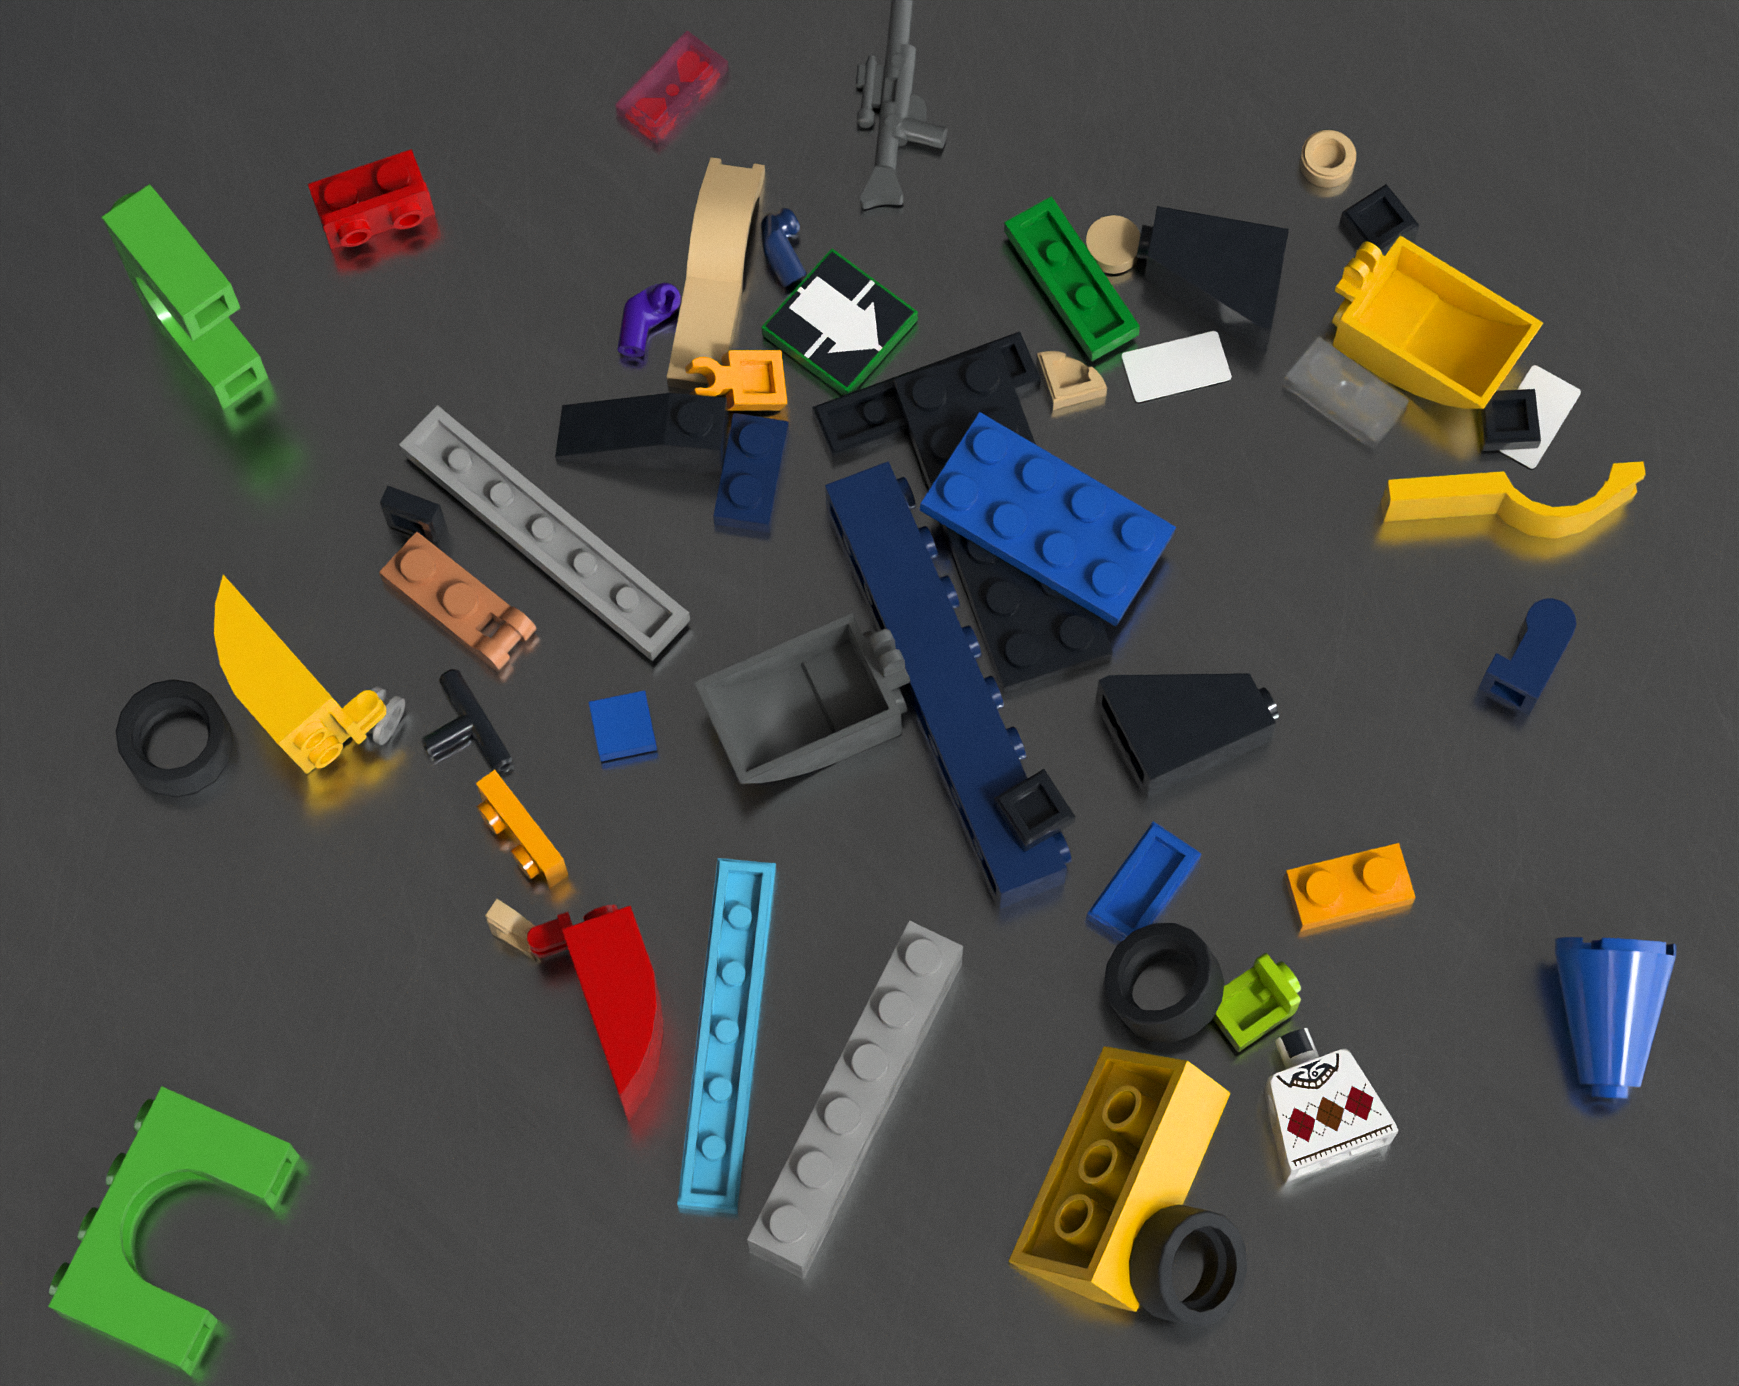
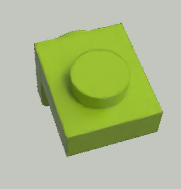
M1265 952L1255 959L1252 968L1224 986L1223 999L1213 1020L1239 1053L1296 1013L1301 1002L1297 994L1301 991V986L1294 973L1284 962L1279 961L1275 964Z

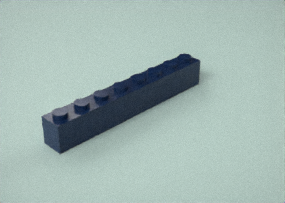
M888 461L825 485L827 510L879 630L881 631L886 628L891 631L895 639V647L900 650L905 660V669L910 677V682L903 686L999 909L1063 885L1067 871L1065 864L1072 862V857L1062 832H1058L1024 852L994 805V798L1027 779L1020 762L1026 759L1025 748L1016 728L1012 726L1006 729L998 709L1004 708V703L995 679L992 675L983 678L976 662L977 658L982 657L978 640L970 625L961 627L954 611L955 608L960 607L956 590L948 575L939 577L932 559L938 557L937 549L928 527L925 525L918 528L910 510L916 508V502L907 479L904 476L896 479Z

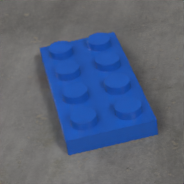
M979 412L925 495L919 510L1114 626H1117L1176 529L1174 525Z

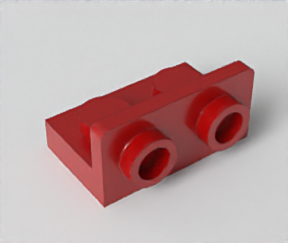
M412 149L308 184L330 249L340 246H358L367 242L373 235L393 228H412L420 224L424 218L435 215L429 190L422 178Z

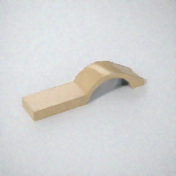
M710 158L694 213L686 281L667 373L668 387L687 390L701 387L708 388V381L705 376L699 373L687 374L685 367L698 357L712 358L722 366L721 357L728 350L732 349L742 296L748 233L755 202L761 195L765 165L753 164L751 169L723 165L721 159Z

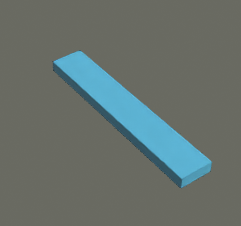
M717 859L677 1202L680 1209L738 1214L776 877V863Z

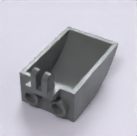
M851 613L693 683L740 784L783 780L809 773L845 760L901 735V714L907 712V707L899 687L909 683L910 677L905 669V660L900 650L895 647V639L891 631L885 628L874 634L870 630L862 633L854 614Z

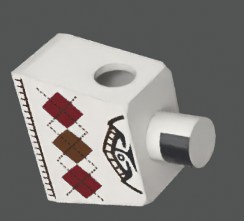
M1308 1028L1292 1031L1275 1040V1045L1286 1070L1268 1077L1264 1086V1095L1285 1182L1388 1145L1393 1141L1398 1133V1128L1356 1060L1347 1049H1340L1319 1057Z

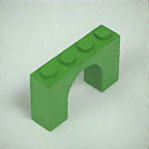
M150 184L137 193H128L119 198L113 204L111 210L102 216V219L143 309L165 339L224 410L268 379L260 355L229 318L231 314L241 308L233 287Z
M161 1086L155 1100L147 1099L140 1108L134 1123V1131L137 1132V1135L127 1154L121 1152L113 1161L106 1177V1185L109 1186V1189L99 1209L92 1207L84 1217L77 1235V1239L81 1241V1244L71 1263L64 1262L54 1275L49 1288V1295L53 1298L48 1307L65 1319L191 1375L218 1319L208 1310L153 1286L142 1278L134 1262L132 1252V1237L136 1221L147 1203L158 1193L173 1185L189 1181H201L218 1185L273 1210L300 1156L290 1143Z

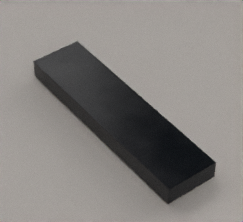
M1021 332L1013 333L813 406V417L832 462L909 434L907 423L893 390V379L1000 346L1017 394L1039 387L1041 385V377Z

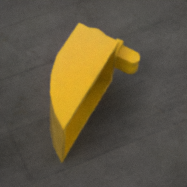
M1400 235L1385 256L1375 244L1364 241L1358 248L1355 258H1352L1345 266L1342 278L1335 287V292L1345 297L1331 322L1337 326L1332 347L1387 382L1416 396L1442 405L1463 409H1484L1541 328L1543 322Z
M223 574L215 602L214 637L220 666L234 695L306 774L315 767H325L336 759L343 749L342 744L348 738L352 737L358 745L367 738L365 734L385 717L387 709L384 702L374 691L364 690L341 708Z

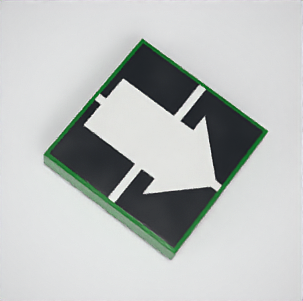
M831 249L763 324L761 330L765 338L844 396L857 390L917 322L918 311L837 251Z

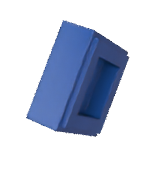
M645 690L589 702L601 762L657 750Z

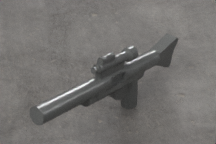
M891 0L885 66L877 65L876 57L873 55L868 56L865 65L857 66L855 86L863 88L861 109L857 112L856 123L863 128L871 127L874 125L875 117L872 108H880L874 170L860 195L862 209H869L884 204H903V192L895 174L898 146H904L907 141L942 149L947 137V127L927 123L925 101L918 95L912 94L916 48L909 45L913 0Z

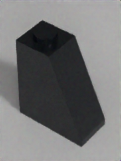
M1157 206L1154 225H1142L1137 258L1147 259L1144 280L1252 349L1267 352L1289 229Z
M1250 673L1108 675L1098 681L1096 700L1146 797H1150L1270 742L1276 726L1275 720L1279 718L1278 710L1271 694L1265 687L1258 689Z

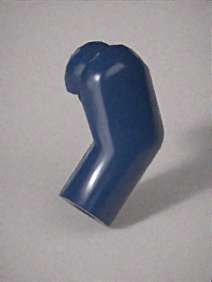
M782 208L774 215L769 212L761 221L764 254L783 288L808 275L788 240L789 237L795 236L800 230V224L795 214L788 208Z

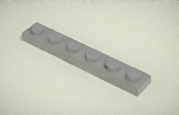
M438 405L399 444L401 453L651 661L689 623L690 614L686 609Z

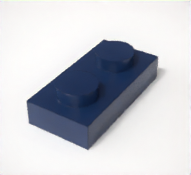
M733 413L713 515L715 525L770 533L789 435V421Z

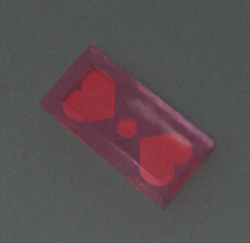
M686 31L615 104L616 112L658 145L729 71L728 61L689 31Z

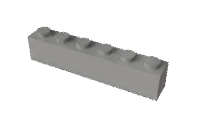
M909 920L747 1239L751 1254L802 1279L805 1278L962 965V945Z

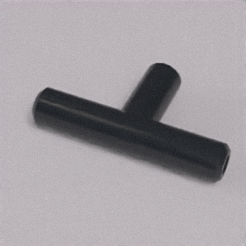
M450 669L440 676L439 683L459 714V717L422 737L421 743L430 757L434 758L472 736L491 769L496 770V772L506 770L511 766L513 759L458 669Z

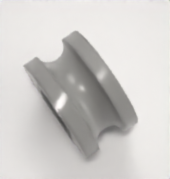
M376 686L371 691H374L384 702L387 711L385 717L368 732L373 734V741L375 743L384 745L393 735L402 718L405 700L400 696H394L392 699L386 697V690Z

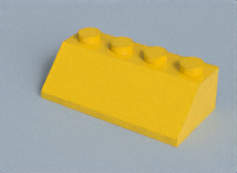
M1104 1046L1008 1262L1094 1302L1137 1312L1140 1304L1131 1286L1129 1265L1134 1240L1144 1223L1160 1209L1179 1204L1183 1205L1231 1093L1189 1061Z

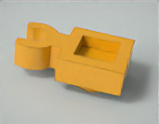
M728 350L721 357L722 366L712 358L698 357L685 367L687 374L699 373L705 376L708 381V388H695L690 395L713 397L726 395L728 411H780L787 405L781 350Z

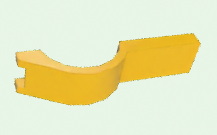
M1644 461L1613 463L1608 480L1604 481L1602 488L1594 497L1574 506L1551 507L1531 501L1513 487L1504 471L1391 479L1387 481L1381 499L1383 521L1498 514L1506 524L1529 536L1557 539L1582 532L1634 497L1637 493L1636 484L1643 480L1646 475Z

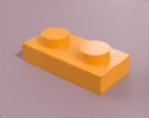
M493 770L476 782L483 801L476 806L479 814L496 835L503 830L507 832L516 844V847L510 853L526 876L531 880L539 874L549 889L568 876L563 857L496 770Z
M1399 843L1286 870L1284 875L1300 931L1413 904L1416 898Z

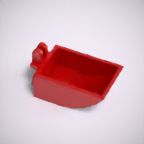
M606 905L596 908L584 915V922L575 925L572 924L567 911L557 915L555 920L531 928L527 934V941L532 954L539 958H545L569 950L629 1122L647 1097L660 1062L664 1031L661 998L654 970L631 905L618 909L617 905Z

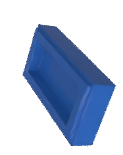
M1153 821L1090 908L1086 919L1120 942L1133 931L1155 923L1200 860L1201 853Z

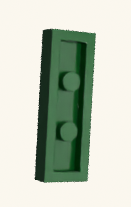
M1052 196L1004 222L1005 234L1091 362L1139 335L1140 325Z

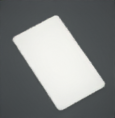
M1216 331L1122 354V360L1136 402H1143L1229 381L1232 377L1219 335Z
M1536 365L1530 368L1517 390L1535 389L1541 443L1538 448L1498 450L1531 469L1537 466L1581 394L1580 389Z

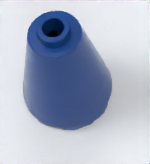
M1561 937L1555 939L1554 951L1579 1084L1592 1085L1591 1097L1628 1099V1087H1641L1676 959V944L1666 945V942L1621 938H1602L1601 940H1591V943L1583 942V937Z

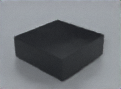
M1387 184L1344 210L1340 218L1342 224L1360 246L1364 241L1371 242L1381 250L1383 255L1390 250L1400 235L1409 239L1417 234L1419 228L1418 222Z
M1535 389L1496 391L1484 409H1477L1482 451L1534 449L1539 447L1541 435Z
M387 486L380 505L388 526L411 535L418 532L428 541L439 543L447 526L440 504Z
M1045 769L994 798L996 809L1024 852L1075 823L1076 816Z

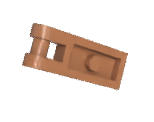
M418 532L379 571L383 582L495 671L499 672L510 660L508 652L519 640L526 642L537 630L534 623L523 612L507 604ZM494 620L501 627L491 638L483 635L481 632Z

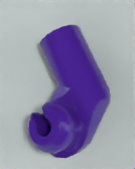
M666 282L651 285L627 300L623 308L617 350L619 353L629 357H641L645 354L648 330L669 318L680 305L681 295L674 285Z

